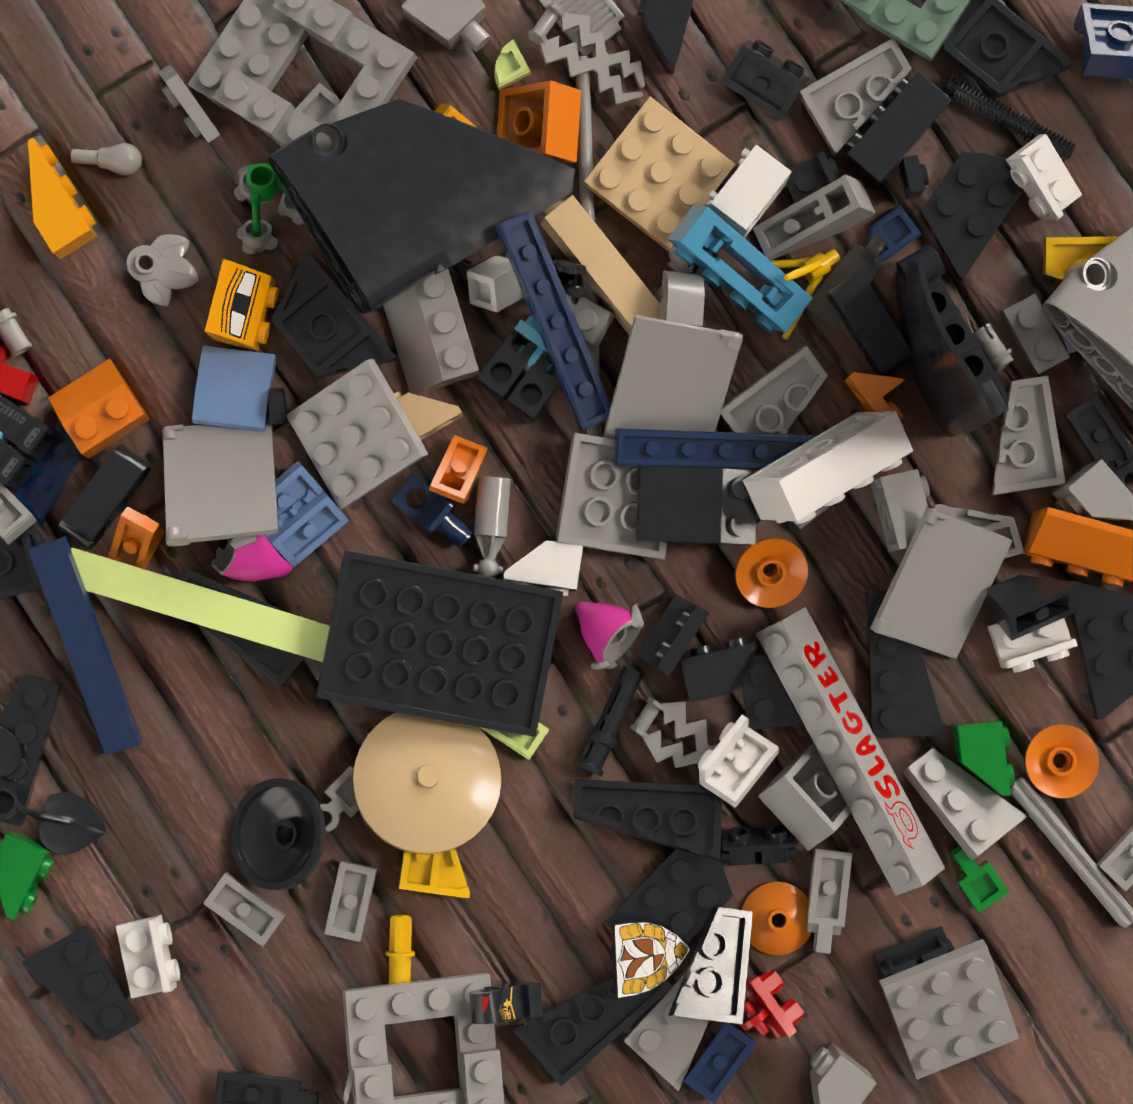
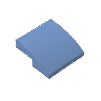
M203 346L196 382L192 422L265 432L269 414V391L272 387L276 366L275 354Z
M299 461L275 480L279 533L266 535L272 545L293 568L349 522V519Z

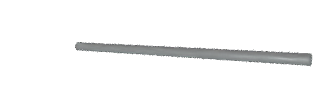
M579 56V61L589 59L588 56ZM590 72L576 76V89L581 90L578 134L579 198L581 206L595 222L594 193L583 185V182L593 171ZM582 277V287H585V295L583 297L597 303L596 293ZM585 341L600 377L599 347ZM601 423L588 428L587 435L602 437Z

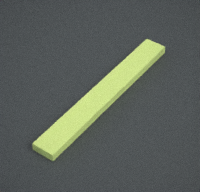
M71 548L86 591L323 662L329 625Z

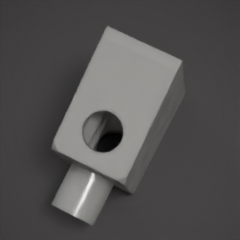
M407 0L402 5L403 15L408 21L449 50L453 49L463 39L477 52L486 45L491 37L479 25L486 16V7L482 0Z

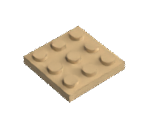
M649 97L589 174L583 185L669 251L673 244L668 241V238L692 206H704L709 200L708 196L711 191H716L736 164L652 97Z

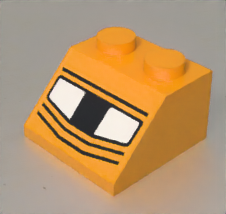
M223 259L205 332L216 342L258 352L260 343L266 344L270 323L266 322L269 308L274 309L277 304L279 288L275 287L276 281L270 275Z

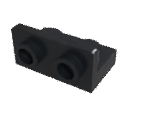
M758 39L755 42L748 40L742 45L720 82L782 121L809 78L803 74L805 69L790 59H786L783 62L772 55L774 49Z
M675 595L641 647L638 656L665 674L670 675L709 612L698 605H693L681 596Z

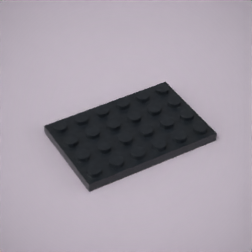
M344 550L316 698L536 737L564 592Z

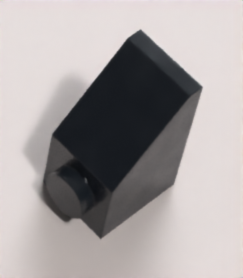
M640 0L637 15L643 16L642 30L666 71L674 74L694 0Z
M1019 574L987 588L990 615L1011 641L1077 612L1075 587L1071 582Z

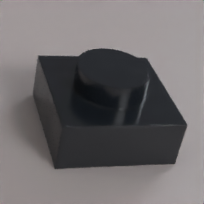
M918 154L903 157L898 164L905 200L918 198L925 191V186L929 183L926 166L919 163Z

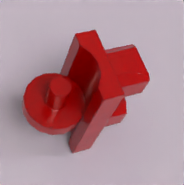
M771 970L759 976L747 978L745 992L747 1000L744 1003L746 1017L740 1026L744 1031L755 1027L760 1036H764L770 1031L775 1039L783 1036L790 1038L797 1032L794 1026L803 1017L805 1012L793 998L787 999L780 1006L776 1002L773 995L784 987L783 981L776 971Z

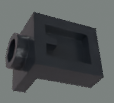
M822 151L816 154L813 159L789 169L792 172L785 185V189L792 204H795L840 178L837 165L832 158L827 159Z

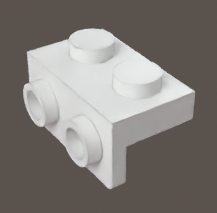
M741 715L735 724L733 722L727 724L720 735V743L713 751L708 749L698 763L699 784L735 808L779 751L777 745L748 727L749 719L744 715Z

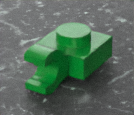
M960 845L949 851L951 857L964 873L956 882L978 913L1009 893L987 860L977 865L975 860H971Z

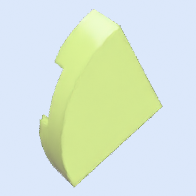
M514 39L502 48L495 64V82L499 91L531 74Z

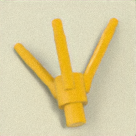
M832 249L825 254L819 252L811 258L774 260L771 262L778 268L799 267V269L786 274L784 280L790 281L804 275L809 282L805 291L812 296L814 290L823 279V275L831 271V266L840 262V256L835 249ZM802 313L791 326V328L788 330V332L783 333L782 338L784 340H788L797 322L799 321Z

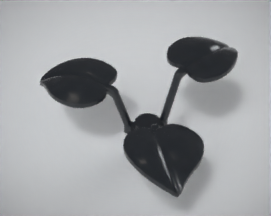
M0 726V777H6L17 769L21 759V749L14 735ZM0 785V820H9L17 812L37 820H42L43 822L39 827L40 840L48 850L54 853L66 855L78 852L103 836L106 832L105 824L99 812L79 795L68 792L51 795L45 802V814H42L19 804L15 792Z

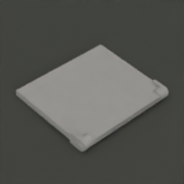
M635 315L603 437L615 439L616 428L715 432L743 335L723 329L715 330Z
M268 417L265 432L205 424L183 426V424L173 425L162 429L166 544L168 546L190 545L193 542L279 533L273 434L270 417Z
M926 507L870 629L875 633L893 637L956 659L987 596V588L991 587L1013 540L942 513L935 508Z

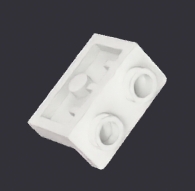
M1046 134L1038 135L1006 159L1012 169L1010 170L1012 179L1019 187L1024 189L1030 199L1029 206L1031 210L1042 220L1060 219L1064 216L1062 210L1082 195Z
M1064 618L1013 641L1008 638L997 623L987 626L1001 668L1012 667L1014 673L1035 667L1033 660L1047 656L1048 662L1067 657L1070 655L1068 649L1078 646L1076 639H1071Z
M162 915L118 924L116 930L131 999L158 992L167 993L173 991L177 987L176 981L180 980V970L177 960L171 959L168 945L172 944V933L169 923H163Z

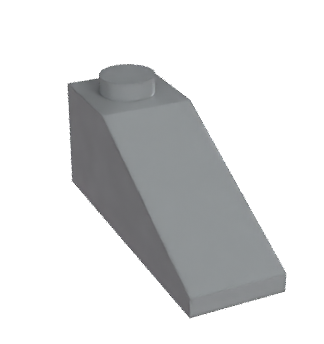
M844 175L758 224L753 229L765 257L772 260L846 231L876 213L862 182Z

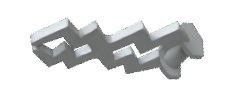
M555 3L547 4L546 10L539 21L528 32L529 40L539 45L545 65L566 58L570 78L590 71L595 72L599 94L612 88L615 106L640 99L643 96L641 91L622 93L620 75L610 77L609 67L620 64L623 80L633 74L638 87L642 89L645 86L641 60L630 63L629 50L611 55L608 54L605 48L603 32L590 33L591 16L566 13ZM556 20H561L562 32L578 27L580 48L594 45L595 57L579 61L576 42L559 47V36L547 40L546 35Z
M649 697L637 720L629 727L642 736L657 763L672 756L675 768L698 764L708 749L713 751L718 745L710 746L707 743L706 719L686 723L685 701L658 703ZM660 709L663 711L664 725L674 720L675 739L694 734L696 751L683 756L682 741L661 747V730L650 734L646 733Z

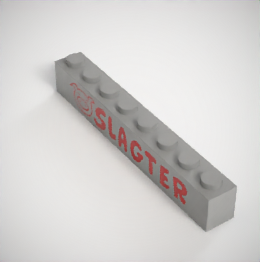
M804 607L757 632L756 635L895 896L924 886L944 870L945 867L808 610Z

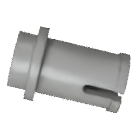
M6 308L0 311V337L10 351V355L15 357L30 349L32 344L28 341L16 321L18 315L15 312L11 313L10 309Z
M990 323L973 333L994 371L1001 370L1014 360L1010 355L1012 350L1005 348Z

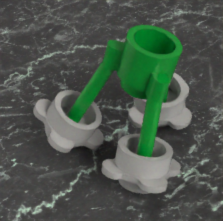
M258 163L239 169V186L235 188L234 195L239 201L249 199L252 203V219L245 222L243 227L237 230V237L242 239L243 242L242 250L247 254L263 252L266 249L273 250L277 247L278 240L272 236L271 225L267 221L260 219V205L268 203L269 200L274 198L278 190H282L283 195L278 206L279 214L283 217L289 216L292 218L295 225H302L304 222L270 165Z

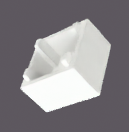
M758 145L752 151H749L747 148L742 151L741 155L745 159L741 158L739 160L738 169L718 194L713 190L708 196L710 199L706 203V206L744 238L785 187L792 172Z

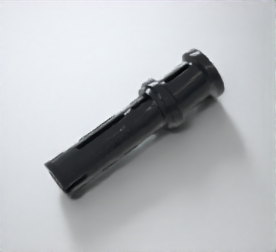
M623 665L618 680L612 689L595 728L591 727L587 731L586 736L588 740L580 757L575 758L573 764L603 777L604 771L602 768L611 749H615L618 744L616 743L618 739L615 736L644 674Z

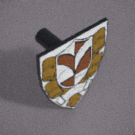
M629 921L613 924V946L611 952L614 956L616 998L635 996L651 991L659 986L681 966L691 948L677 934L661 925L647 921Z

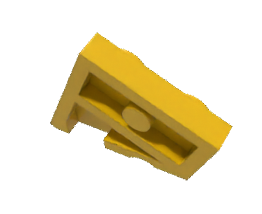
M456 849L427 855L404 851L399 889L470 898V891Z

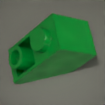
M998 720L952 725L956 762L996 794L1002 796L1011 795L1010 786L1015 785V775L1012 764H1007L1005 749H1010L1008 728L1003 727L1002 721Z
M17 831L6 833L0 845V898L6 916L12 920L23 916L24 913L28 915L31 912L38 898V894L34 893L40 880L45 881L54 865V861L50 859L53 854L52 851L48 850L44 844Z

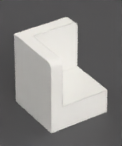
M493 256L467 270L469 300L472 305L499 312L524 298L510 261L507 258Z

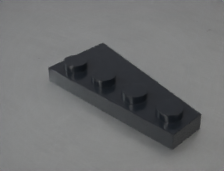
M187 569L179 579L284 611L190 569ZM202 626L280 687L286 684L306 658Z
M24 675L0 716V726L14 735L21 749V759L17 769L9 776L0 777V785L14 791L19 804L25 805V807H29L62 688L60 683L31 675ZM17 812L11 819L0 820V822L21 827L24 825L26 814Z

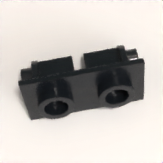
M774 824L766 828L755 829L736 826L729 830H721L722 863L729 862V866L755 864V852H761L762 864L788 863L789 859L796 858L795 847H797L795 836L783 825Z
M940 926L875 953L874 956L883 977L886 978L954 951V947L950 939H947L943 927Z

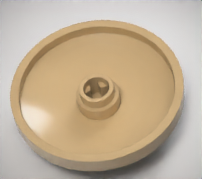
M399 712L382 720L368 734L358 752L353 771L355 801L366 824L379 838L389 845L415 854L427 855L447 852L464 845L475 837L492 816L501 789V769L496 751L480 727Z

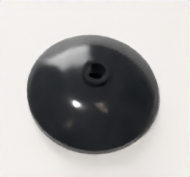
M268 779L249 790L240 801L231 826L233 856L239 870L247 880L262 889L286 890L299 885L307 879L316 868L325 844L326 829L321 806L307 787L291 779Z

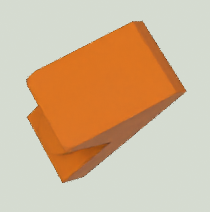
M854 372L844 380L867 412L896 411L899 419H903V415L892 401L886 403L883 396L905 381V379Z
M454 435L429 490L462 504L467 502L488 448Z
M127 507L120 516L108 558L146 569L165 531L159 527V523Z

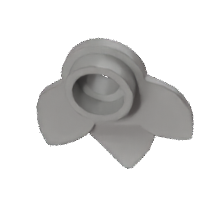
M172 234L161 235L150 246L141 245L129 253L126 261L127 270L134 279L140 281L142 293L150 302L161 306H168L171 299V289H185L198 282L199 278L194 267L186 259L182 258L190 243L185 237ZM141 257H148L151 260L152 267L150 269L144 270L139 266V259Z

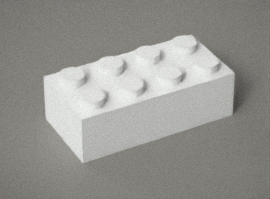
M896 411L857 412L747 477L743 482L761 520H776L777 523L794 521L795 524H801L816 516L815 511L822 506H831L842 501L845 498L844 493L852 488L858 489L873 482V475L881 470L888 471L901 465V458L913 452V449Z

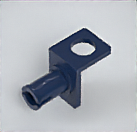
M412 474L393 496L392 502L429 533H432L436 528L455 543L458 548L461 547L470 538L473 530L450 512L454 504L442 495L430 491V485L418 475ZM413 488H421L426 494L424 505L417 509L409 507L406 502V495Z

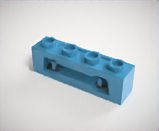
M693 205L668 238V241L676 247L674 253L681 260L689 265L693 263L698 265L703 270L701 275L708 283L717 288L721 285L730 293L727 298L742 310L748 308L756 315L753 319L755 323L770 333L773 330L787 333L813 298L793 280L785 281L784 276L786 274L708 206ZM720 247L723 248L758 280L768 281L773 287L764 284L760 291H758L722 259L711 257L707 252L717 253Z

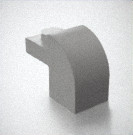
M664 270L662 286L655 292V298L661 304L660 319L699 327L703 326L705 297L703 276L701 274Z

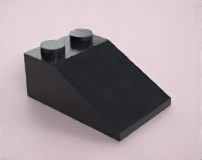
M638 467L636 541L725 546L755 545L756 509L743 480L757 471L715 468Z

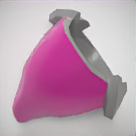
M266 535L230 538L225 549L218 547L216 559L211 562V566L216 572L234 580L247 582L284 577L290 574L293 566L279 555Z
M584 601L576 603L573 608L580 622L581 635L596 660L591 663V669L602 670L616 667L618 664L614 662L630 649L639 635L641 627L643 629L644 626L637 604L631 607V611L610 604Z

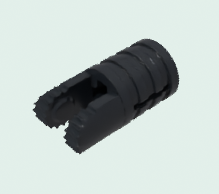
M550 256L565 294L577 298L583 297L585 295V287L577 285L579 275L586 273V266Z

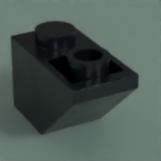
M742 637L725 641L726 649L713 651L711 645L690 649L691 657L680 659L690 703L734 692L760 650L759 641L748 643L747 638Z

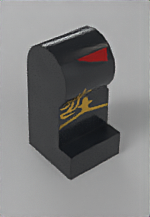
M515 981L484 987V989L470 992L473 1024H494L514 1019L543 1017L540 983Z

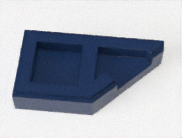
M901 205L869 228L863 272L866 275L922 235Z

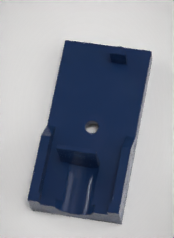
M1081 3L1074 22V30L1078 31V34H1084L1083 76L1133 79V7Z

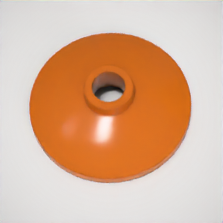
M765 538L755 542V545H750L740 556L735 569L736 584L741 594L752 604L764 608L780 607L794 600L803 590L808 578V564L804 554L794 543L782 538ZM775 564L772 572H763V568L766 565Z
M1057 724L1042 729L1032 738L1025 754V768L1032 784L1042 793L1055 798H1070L1081 794L1093 783L1099 769V755L1093 740L1084 731L1071 725ZM1057 754H1062L1065 758V763L1062 767L1057 768L1053 764V758Z
M780 881L768 882L755 888L747 896L741 909L753 912L750 944L757 950L769 955H786L802 947L811 935V932H807V896L794 885ZM777 913L785 916V923L779 927L772 924V917Z

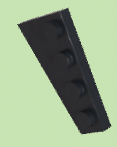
M888 590L866 591L870 728L874 736H946L921 647L875 633L870 629Z
M575 779L574 819L720 862L722 799L702 785Z
M615 975L544 1011L543 1017L532 1018L515 1026L513 1032L555 1080L563 1086L673 987L666 980L651 991L617 999Z

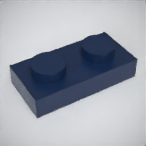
M723 1022L685 1075L683 1081L714 1104L757 1042L734 1024Z

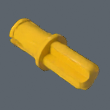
M394 915L390 918L389 950L386 951V956H389V984L411 981V957L415 956V951L411 950L412 918L408 915Z

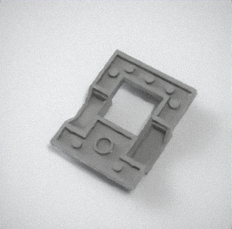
M243 0L187 85L193 91L219 107L232 111L252 123L284 146L321 125L295 109L290 102L272 92L309 35L363 67L327 123H333L388 103L416 61L417 56L411 50L357 19L351 11L333 0ZM318 133L316 137L317 146L321 150L329 152L332 147L331 139L324 133Z
M482 972L342 990L348 1068L354 1089L355 1104H504L500 1050L496 1048L494 1024H473L471 1017L470 992L491 986L490 973ZM454 1016L460 1088L394 1097L391 1064L388 1063L385 1025Z

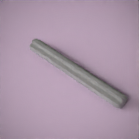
M1023 777L1015 779V785L1010 786L1012 796L1115 921L1124 928L1133 923L1132 907L1029 782Z

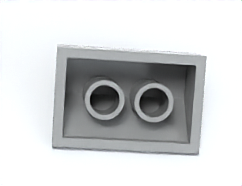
M448 269L437 275L429 276L383 305L410 393L415 395L477 377L480 374Z

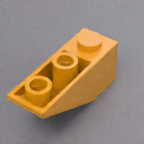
M32 137L28 140L33 222L52 253L59 259H62L98 237L92 228L97 223L85 205L79 207L73 196L78 192L68 176L65 174L60 177L54 165L58 163V160L47 144L41 146Z

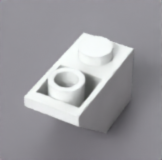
M546 540L504 572L503 579L532 586L533 584L547 586L548 589L563 591V596H568L569 590H577L583 546Z

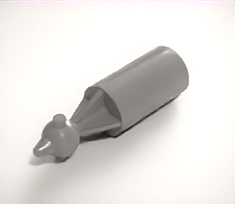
M478 477L474 536L483 560L478 565H473V572H477L480 576L495 578L497 574L503 573V567L498 566L494 559L507 538L511 479Z

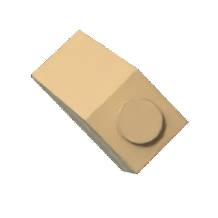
M400 392L394 393L420 440L427 438L463 417L459 406L412 393H406L401 396Z

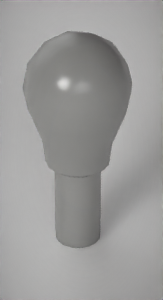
M120 143L111 147L100 148L99 150L72 149L71 162L73 164L98 165L100 168L126 176L134 174L142 165V155L134 145Z

